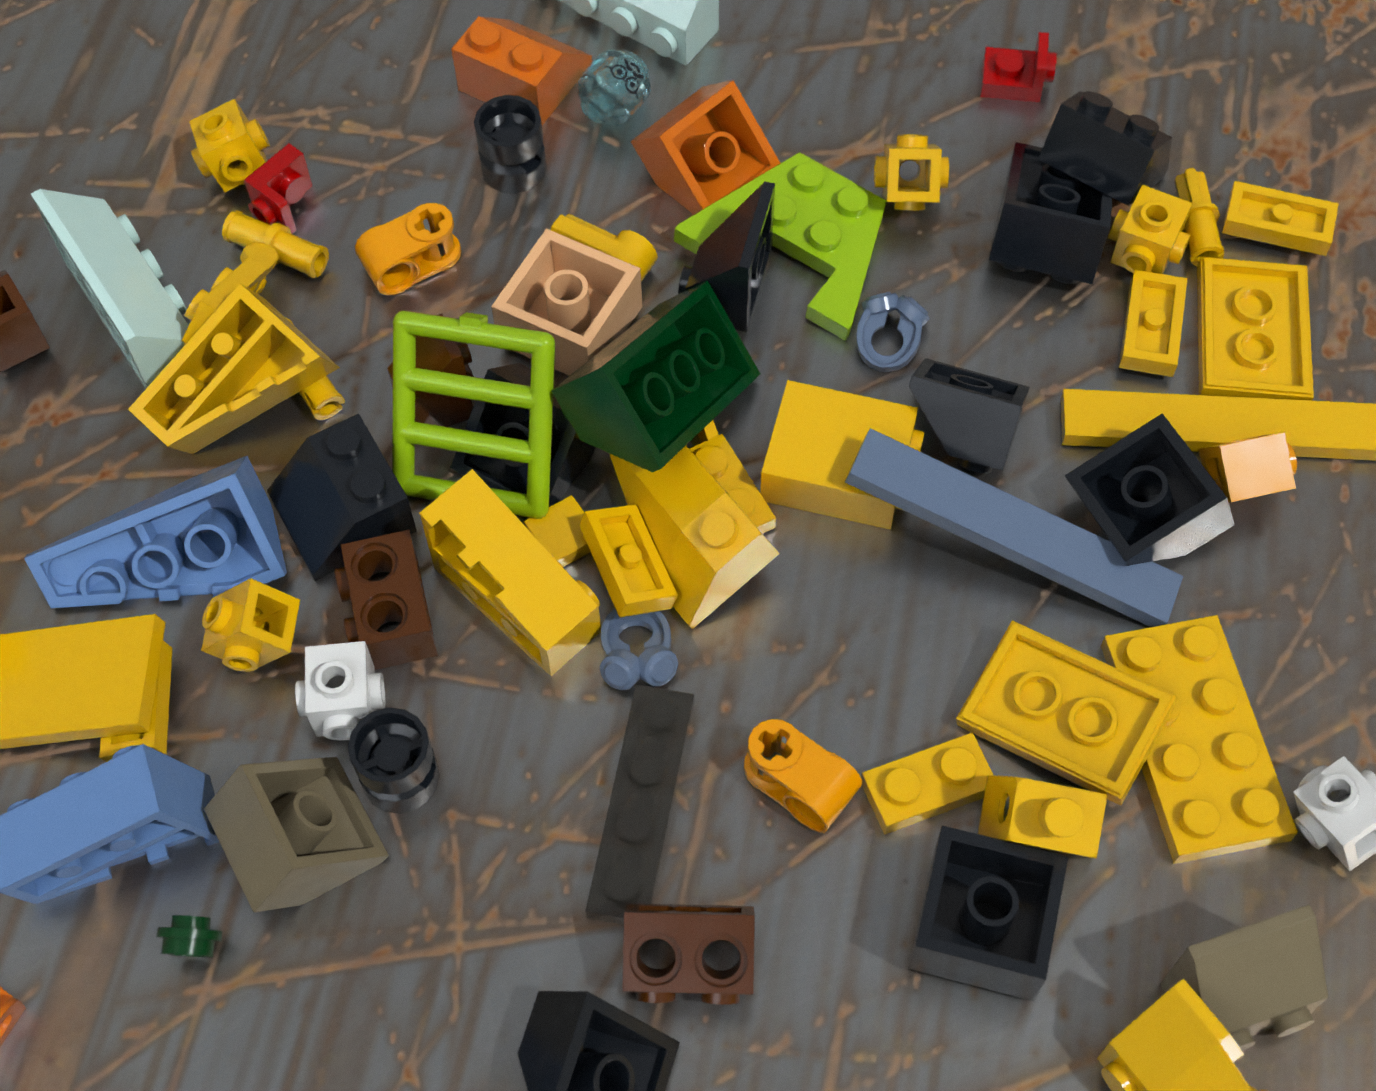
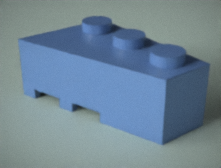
M134 745L117 751L110 761L88 772H79L65 777L61 780L58 787L36 798L24 799L12 804L6 813L0 815V893L38 904L112 879L110 869L112 866L147 855L150 865L170 859L168 847L201 836L204 837L207 846L218 843L219 840L204 811L206 805L215 796L210 775L147 745Z

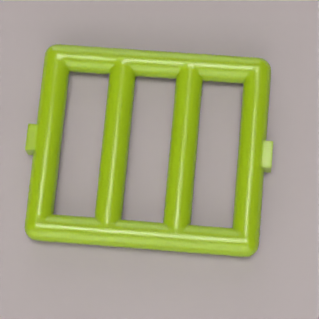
M400 311L394 316L392 471L406 496L435 500L456 483L455 481L415 475L416 444L528 464L527 494L495 488L490 489L514 515L541 519L547 515L550 494L552 390L554 389L555 339L551 334L536 330L488 323V315L468 312L459 316V319L411 311ZM416 336L531 353L530 386L416 368ZM415 391L530 409L529 440L415 422Z

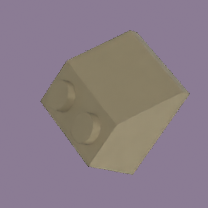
M337 757L240 764L204 808L253 913L304 905L383 863L389 856Z
M1310 904L1187 947L1160 983L1164 994L1184 978L1231 1034L1241 1051L1255 1044L1253 1035L1274 1028L1277 1037H1283L1310 1026L1314 1023L1311 1014L1328 998L1317 921Z

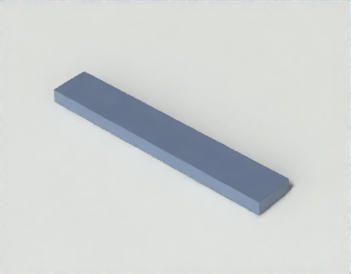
M871 428L867 432L845 483L1145 625L1155 627L1168 623L1183 579L1182 575L1153 561L1128 566L1110 541Z

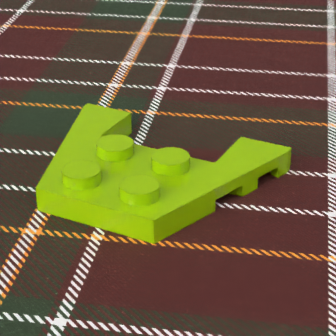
M799 152L677 225L674 231V242L697 254L699 246L764 182L775 183L772 246L829 278L808 304L805 318L846 341L853 325L886 200Z

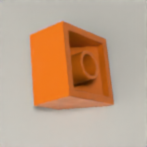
M481 16L477 17L451 48L458 91L483 102L504 95L521 96L531 101L538 108L542 126L593 62L592 55L512 20Z
M734 80L701 87L630 141L655 184L693 215L780 164L779 159Z

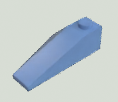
M248 456L192 477L31 552L24 557L50 608L120 604L122 600L159 598V601L179 600L181 596L213 594V597L250 578L266 584L284 577L287 573L272 505Z

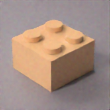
M546 228L492 304L494 324L551 334L555 339L554 369L570 376L624 333L641 310V269ZM515 351V352H517V353H519V354H522V355H524V356H526V357H528V358H531V353H524V352Z

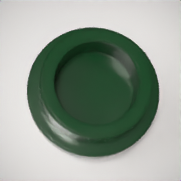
M172 915L171 927H158L156 937L163 938L161 954L213 957L215 942L222 941V931L210 930L211 918Z

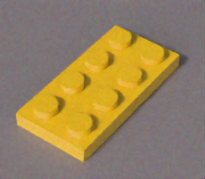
M1218 615L1105 636L1101 649L1106 664L1177 696L1176 705L1142 766V771L1173 864L1292 841L1298 831Z

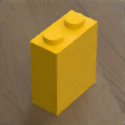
M787 380L761 471L760 493L767 503L891 530L896 509H902L845 483V480L870 428L921 452L925 431L915 430L918 407Z

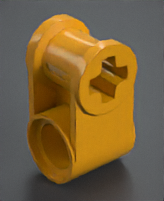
M425 203L394 220L372 227L364 232L355 244V253L378 291L384 295H396L434 274L453 267L461 257V246L458 238L452 233L454 220L451 211L438 203ZM424 219L428 220L430 231L425 229ZM438 244L443 246L444 256L440 255Z
M769 719L760 722L753 728L748 738V752L744 758V773L747 780L753 787L779 803L795 819L811 830L825 833L862 786V779L852 765L835 753L825 750L786 721ZM783 737L787 740L786 744L782 742ZM774 752H777V753H779V754L782 755V756H780V755L774 756V757L771 759V761L763 757V756H765V757H768V758H769L770 756H772V755L774 754ZM759 770L763 771V776L760 775Z

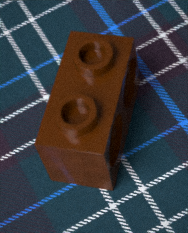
M410 530L341 544L345 567L336 568L335 576L342 603L351 601L354 617L344 619L348 643L365 641L375 670L438 656L418 558ZM376 573H390L382 580L368 581ZM387 622L400 623L396 629L390 632L377 631L380 626Z
M627 903L624 911L622 992H637V1000L647 1003L675 1001V993H701L702 1002L716 1005L739 1003L740 994L753 995L754 906ZM657 938L668 942L675 952L674 961L663 969L648 967L639 955L640 946L647 940ZM717 940H726L734 944L740 953L738 962L728 970L720 971L711 968L703 958V951L710 943Z

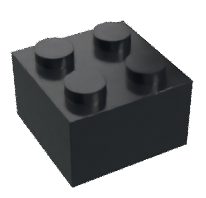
M942 825L932 857L908 969L1034 1001L1047 977L1068 857Z

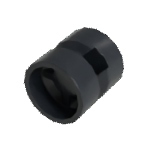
M504 95L494 97L485 102L476 112L474 119L483 178L491 188L503 193L515 194L528 191L538 185L543 179L547 167L539 110L531 101L521 96Z
M389 707L373 711L358 722L351 732L348 751L351 764L370 802L385 812L398 814L414 811L427 803L437 789L440 773L426 727L420 719L405 709Z

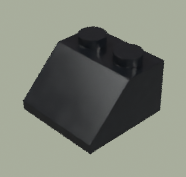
M1080 91L1061 103L1038 160L1130 206L1142 185L1152 188L1165 177L1169 165L1172 137L1159 131V125L1150 118L1141 115L1129 116L1113 108L1112 101L1104 95L1091 91L1084 93Z
M521 363L488 369L484 379L530 386L531 369ZM554 382V388H555V387H557V386L559 385V384L556 383V382ZM554 395L549 507L556 504L590 462L596 448L580 440L570 421L564 416L561 406ZM475 401L465 430L528 441L530 409ZM462 452L455 453L450 468L463 476L473 469L489 488L527 494L528 464Z
M359 413L307 437L267 490L273 505L314 581L335 572L336 568L345 567L341 544L410 530L411 534L417 532L408 497Z
M1163 413L1065 475L1068 483L1128 566L1186 556L1235 525L1226 495Z

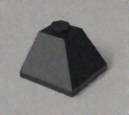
M764 182L699 246L693 266L685 265L683 267L679 281L678 294L708 280L734 328L742 332H748L772 252L775 183Z
M925 358L912 374L909 388L947 454L960 458L959 464L962 467L975 472L991 473L993 468L1003 471L1030 387Z
M538 991L517 1055L528 1091H665L680 1042L588 991Z

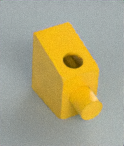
M987 775L977 834L1011 843L1097 859L1107 794L1021 777ZM1009 796V809L1004 820V808Z

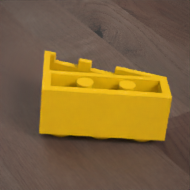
M239 283L128 410L167 447L194 454L340 367L266 299Z
M473 469L419 513L434 569L551 677L601 633L600 601L595 593L584 582L580 580L575 581Z

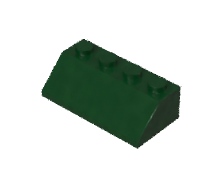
M707 280L658 304L555 387L552 393L561 406L564 416L570 421L581 441L648 471L655 472L663 468L761 373Z

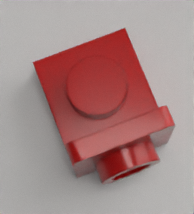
M1038 33L1035 51L985 47L980 97L1040 103L1044 82L1053 83L1056 70L1057 52H1048L1049 33Z
M288 143L244 179L251 200L248 207L254 218L269 225L274 223L283 224L289 227L291 234H293L297 230L289 206L301 200L313 185L304 154Z

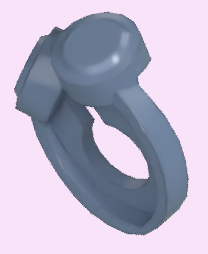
M885 292L867 297L865 301L861 302L864 312L859 320L856 333L858 353L862 361L876 371L893 372L900 370L913 359L918 351L921 342L922 326L930 320L928 311L912 297H906L905 295L898 297L896 293ZM896 310L901 315L897 330L902 335L903 345L896 354L883 356L873 349L872 337L877 330L885 327L888 313Z
M613 609L607 615L601 629V645L605 656L600 664V674L603 680L609 686L618 690L630 689L640 679L653 687L667 684L677 672L678 659L671 651V631L669 623L662 612L656 611L619 618L616 609ZM643 626L652 632V637L644 643L645 651L639 657L631 653L629 644L624 643L619 638L620 633L628 627Z

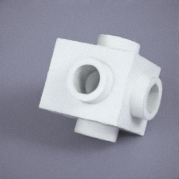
M365 641L305 647V680L296 681L295 686L298 714L300 717L307 716L316 737L324 736L338 741L350 740L351 732L362 718L376 711V709L385 708L386 695L383 674L375 673V666Z
M1342 756L1330 766L1322 765L1310 771L1300 782L1299 788L1293 791L1300 814L1295 819V823L1305 838L1316 849L1320 850L1326 845L1341 863L1351 871L1376 853V775L1367 768L1359 772L1345 756Z

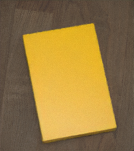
M1200 257L1197 266L1199 395L1312 401L1314 391L1307 266Z
M156 614L0 634V749L149 732L166 622Z
M1012 620L956 717L957 726L971 733L973 732V734L1093 792L1107 794L1108 800L1122 806L1176 705L1177 696Z

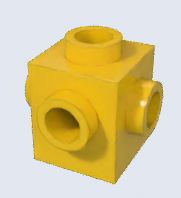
M235 98L189 121L197 148L191 150L192 157L205 178L213 175L224 192L239 185H244V179L267 161L263 150L270 147V143L256 118L251 121L247 119Z
M900 134L897 135V144H884V156H875L874 188H883L882 196L887 202H894V209L924 210L925 202L940 203V188H947L949 181V158L942 157V149L936 144H928V135ZM905 161H915L918 165L917 174L911 179L902 178L899 172L900 166Z
M1142 185L1130 211L1120 209L1113 222L1108 239L1115 241L1116 245L1110 263L1126 268L1132 273L1134 270L1159 274L1164 273L1169 262L1178 265L1191 236L1183 232L1192 202Z
M252 578L213 597L208 603L202 618L205 634L201 651L222 659V663L226 667L243 672L254 671L269 662L291 652L300 599Z

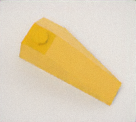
M687 445L663 468L655 472L648 471L609 453L627 505H637L678 594L673 607L692 629L780 554Z
M1184 978L1113 1038L1097 1058L1104 1067L1101 1069V1074L1111 1091H1257L1254 1087L1248 1085L1234 1064L1236 1060L1244 1055L1231 1034Z

